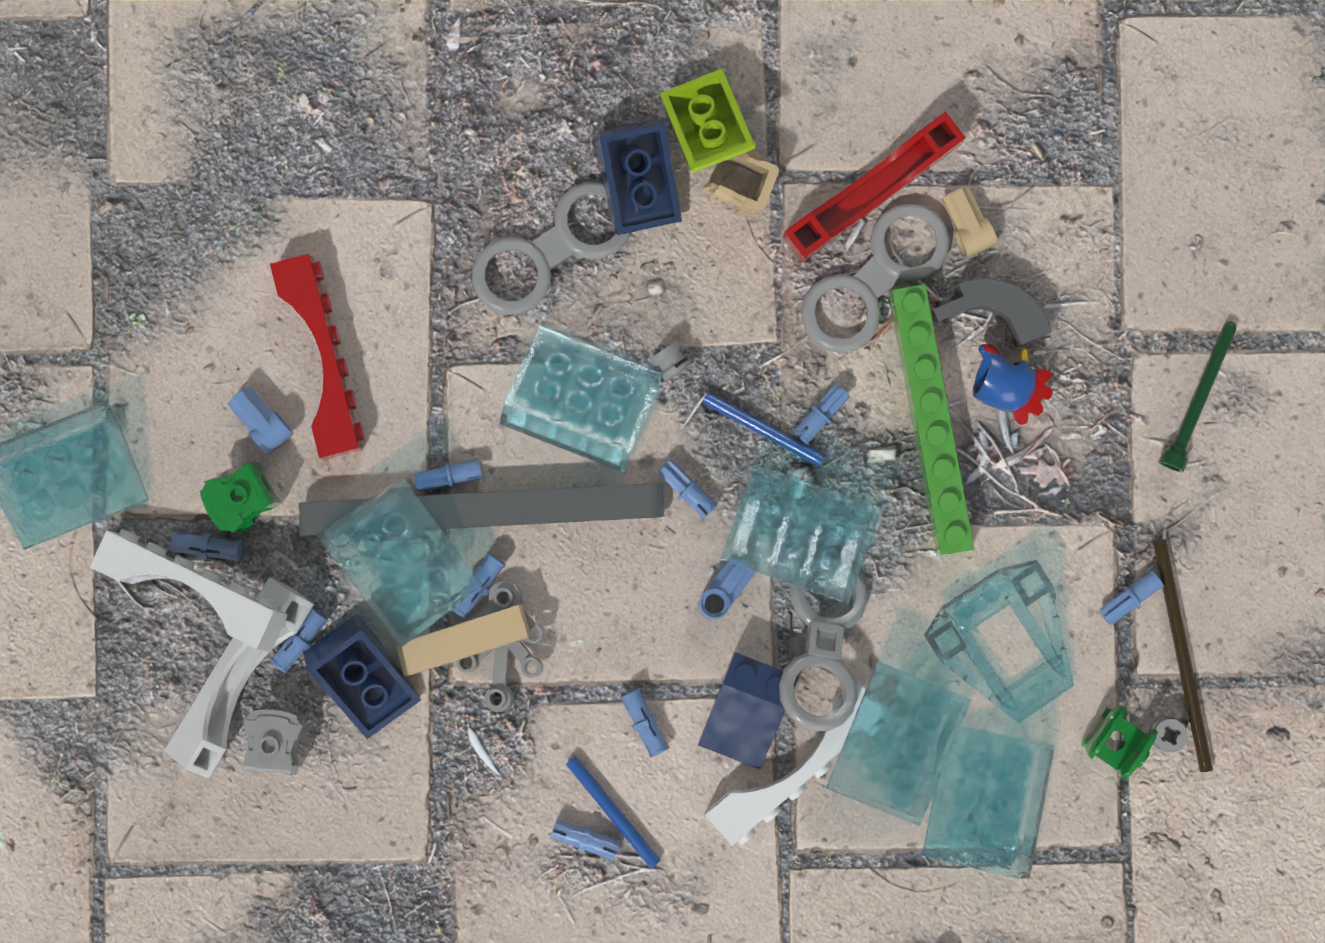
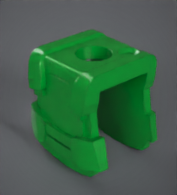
M249 462L230 476L223 478L218 476L204 481L203 489L200 490L203 505L214 524L221 531H231L232 533L238 531L240 535L255 523L253 519L259 514L272 510L282 504L279 497L275 495L263 473L262 466L258 462Z
M1124 706L1115 707L1112 710L1107 707L1101 715L1103 718L1090 736L1087 735L1081 746L1086 749L1091 759L1094 756L1098 757L1120 772V779L1126 780L1147 760L1150 754L1149 750L1157 738L1158 731L1152 729L1148 733H1144L1124 719L1123 716L1127 709ZM1114 731L1120 732L1124 738L1123 746L1118 750H1111L1106 745Z

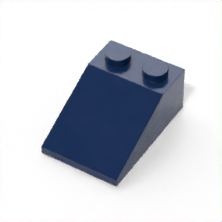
M652 119L592 132L598 165L616 234L621 235L681 222L682 217L665 123L658 119Z
M358 613L303 652L307 671L366 739L373 736L421 701L420 696L408 679L404 677L403 672L381 641Z
M733 651L698 746L761 769L785 712L780 701L779 683L783 670ZM796 676L795 683H794V687H795L796 681H797V679H798V676Z

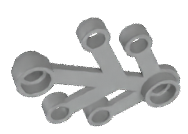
M510 581L496 583L490 590L489 604L472 619H465L461 623L521 605L522 592L520 588ZM504 591L509 594V601L506 604L500 601V595ZM523 608L529 631L533 627L539 630V637L536 640H533L531 637L525 640L530 644L541 643L546 636L544 627L536 624ZM521 641L495 649L492 687L485 694V703L494 712L507 711L514 703V693L507 686L509 650L521 663V671L526 677H538L543 672L542 661L539 658L533 657ZM492 650L471 656L472 666L469 669L463 665L464 659L456 661L458 669L464 673L474 672L478 668L479 662ZM530 661H534L537 665V670L534 674L530 673L527 668ZM496 692L502 696V702L499 705L493 702V695Z

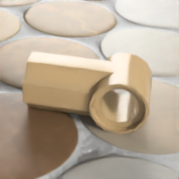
M969 186L953 191L941 199L956 229L954 233L957 243L966 258L998 244L995 231L986 217L983 218Z

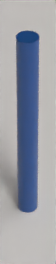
M709 391L702 401L703 404L818 467L825 457L821 452Z
M576 756L573 757L565 765L650 869L656 866L661 859Z

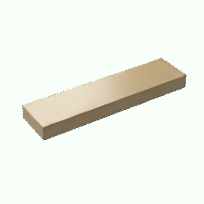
M516 605L395 644L404 677H408L530 638L531 634L522 605Z

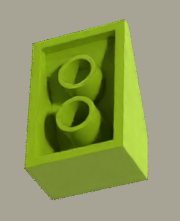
M722 68L660 93L668 118L692 174L756 149Z

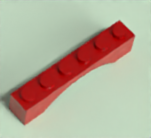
M945 111L861 178L785 230L782 238L803 264L960 147L966 137Z
M310 254L270 263L278 297L291 305L304 319L314 335L321 355L323 391L318 411L311 424L318 456L322 460H327L363 450L361 442L366 441L362 423L355 422L353 410L357 409V402L353 390H347L344 378L349 377V371L345 358H339L336 345H340L341 340L337 326H331L328 313L333 312L328 293H322L320 281L325 280L321 263L320 261H314Z

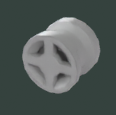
M678 341L667 346L650 359L654 366H659L662 370V378L665 382L674 378L692 364L689 357H684L681 353V345Z
M1159 718L1149 728V730L1156 729L1158 731L1153 746L1159 750L1171 753L1177 752L1187 742V730L1176 719Z

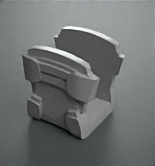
M276 709L251 711L247 719H243L244 733L248 736V750L245 755L243 770L248 772L283 773V775L290 776L297 775L299 768V754L297 752L300 741L305 740L309 723L303 720V715Z

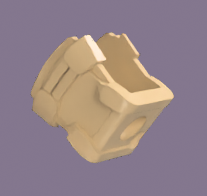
M748 151L724 162L761 175L753 199L714 183H706L702 191L708 195L707 198L723 205L727 203L734 206L733 209L737 213L753 216L765 209L777 179L779 168L776 165L763 161L764 157L762 155Z

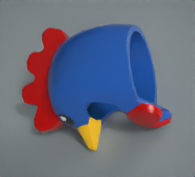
M992 344L980 345L978 351L983 359L975 377L973 397L992 408L1012 412L1013 419L1020 425L1028 422L1029 413L1033 416L1042 414L1043 405L1040 402L1041 399L1048 400L1053 396L1052 389L1045 385L1051 378V372L1046 369H1035L1029 363L1028 352L1025 347H1023L1017 360L1012 365L1003 359L1000 351Z

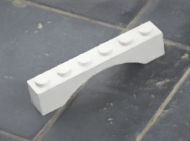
M121 529L118 534L106 530L90 568L117 581L129 584L163 578L181 581L198 591L213 606L222 619L229 636L256 649L272 651L288 614L277 609L279 603L261 595L257 600L249 596L250 589L235 582L228 586L221 582L223 576L204 568L201 573L193 569L194 562L176 555L175 559L166 556L167 549L157 544L148 542V545L145 546L138 542L140 536L130 531Z
M269 577L256 599L258 600L261 595L279 603L277 609L288 614L273 646L274 649L282 641L297 633L314 603L293 588ZM232 638L164 752L184 769L209 778L226 751L229 725L238 697L252 672L269 651L256 649Z
M855 680L858 698L852 715L843 725L830 731H823L812 752L798 767L784 777L767 785L745 790H729L705 811V816L731 846L737 841L740 845L747 842L756 833L753 827L761 820H764L766 823L771 821L780 813L781 808L779 805L788 797L791 801L796 799L807 789L804 783L813 775L818 779L832 767V764L829 762L838 753L845 756L858 744L855 738L863 731L870 734L883 722L880 717L885 711L859 681ZM842 693L831 701L828 716L835 713L840 707L843 698Z

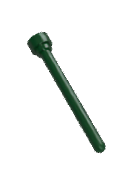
M1228 321L1223 325L1174 444L1169 445L1168 449L1162 452L1158 463L1168 469L1183 473L1189 461L1186 458L1188 454L1186 448L1236 332L1237 326L1234 322Z

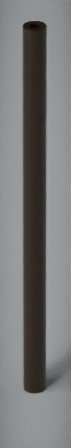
M1167 540L1153 541L1160 579L1164 585L1162 589L1199 770L1201 773L1213 771Z

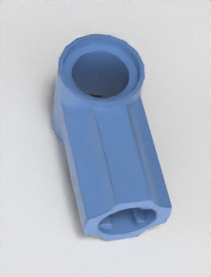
M251 386L240 390L227 403L249 429L250 437L266 455H269L294 434L285 421L275 411L272 412Z
M732 555L706 591L700 596L698 601L700 614L709 620L723 617L756 572ZM710 595L718 596L723 603L722 610L716 614L708 612L705 608L706 597Z

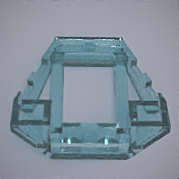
M1037 560L995 570L943 605L924 634L925 639L944 666L957 674L1018 723L1074 686L1067 648L1064 647L1061 632V618L1057 613L1055 603L1057 599L1055 588ZM1036 600L1039 602L1051 643L1027 609V606ZM1009 605L1046 661L1006 688L969 632ZM964 649L984 680L956 654Z

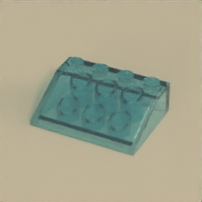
M539 326L504 402L499 424L624 473L662 379V373Z
M108 401L0 442V506L24 550L149 501L123 431Z
M754 461L720 560L849 604L882 507L879 504Z
M403 478L347 511L316 534L323 546L401 647L483 586Z
M877 661L826 789L920 826L972 700L952 690Z
M947 723L922 856L1015 879L1030 878L1055 745Z

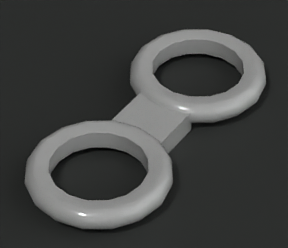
M585 181L571 187L558 202L554 212L555 226L532 242L520 237H502L485 246L477 255L473 265L472 285L478 298L489 309L504 315H520L532 310L547 294L551 284V270L575 254L586 259L607 257L616 253L627 242L630 233L615 234L609 241L600 245H588L579 241L569 229L568 213L571 206L578 199L587 195H599L607 198L603 182ZM505 251H518L526 254L534 262L538 271V280L534 290L527 297L518 301H505L496 297L489 290L486 283L485 272L489 262L496 255Z
M908 202L894 205L882 213L873 226L870 240L873 257L854 276L845 274L826 276L812 285L804 297L801 316L804 329L814 343L827 351L838 353L859 349L871 340L878 329L881 315L878 299L897 279L910 282L921 280L940 269L947 258L950 239L947 226L938 213L925 205ZM908 216L920 218L926 222L933 230L936 240L935 251L930 260L921 266L912 268L900 266L894 262L887 254L884 244L885 233L890 224L899 218ZM835 288L850 289L857 293L864 301L867 311L866 322L862 330L853 337L845 339L832 338L825 334L818 326L815 317L816 303L821 295Z
M817 556L804 562L798 568L790 585L791 604L797 616L808 625L805 654L794 658L783 670L779 683L780 701L787 715L799 726L812 731H830L843 725L852 715L858 698L856 681L850 669L841 661L844 630L853 627L863 616L867 603L866 585L860 573L847 561L834 556ZM820 570H830L840 574L848 582L852 590L853 601L846 615L840 618H825L816 614L809 607L805 599L804 587L807 578L811 574ZM820 666L830 670L838 678L842 686L843 698L840 707L835 713L829 716H815L807 713L798 704L794 695V683L796 676L801 670L807 667Z

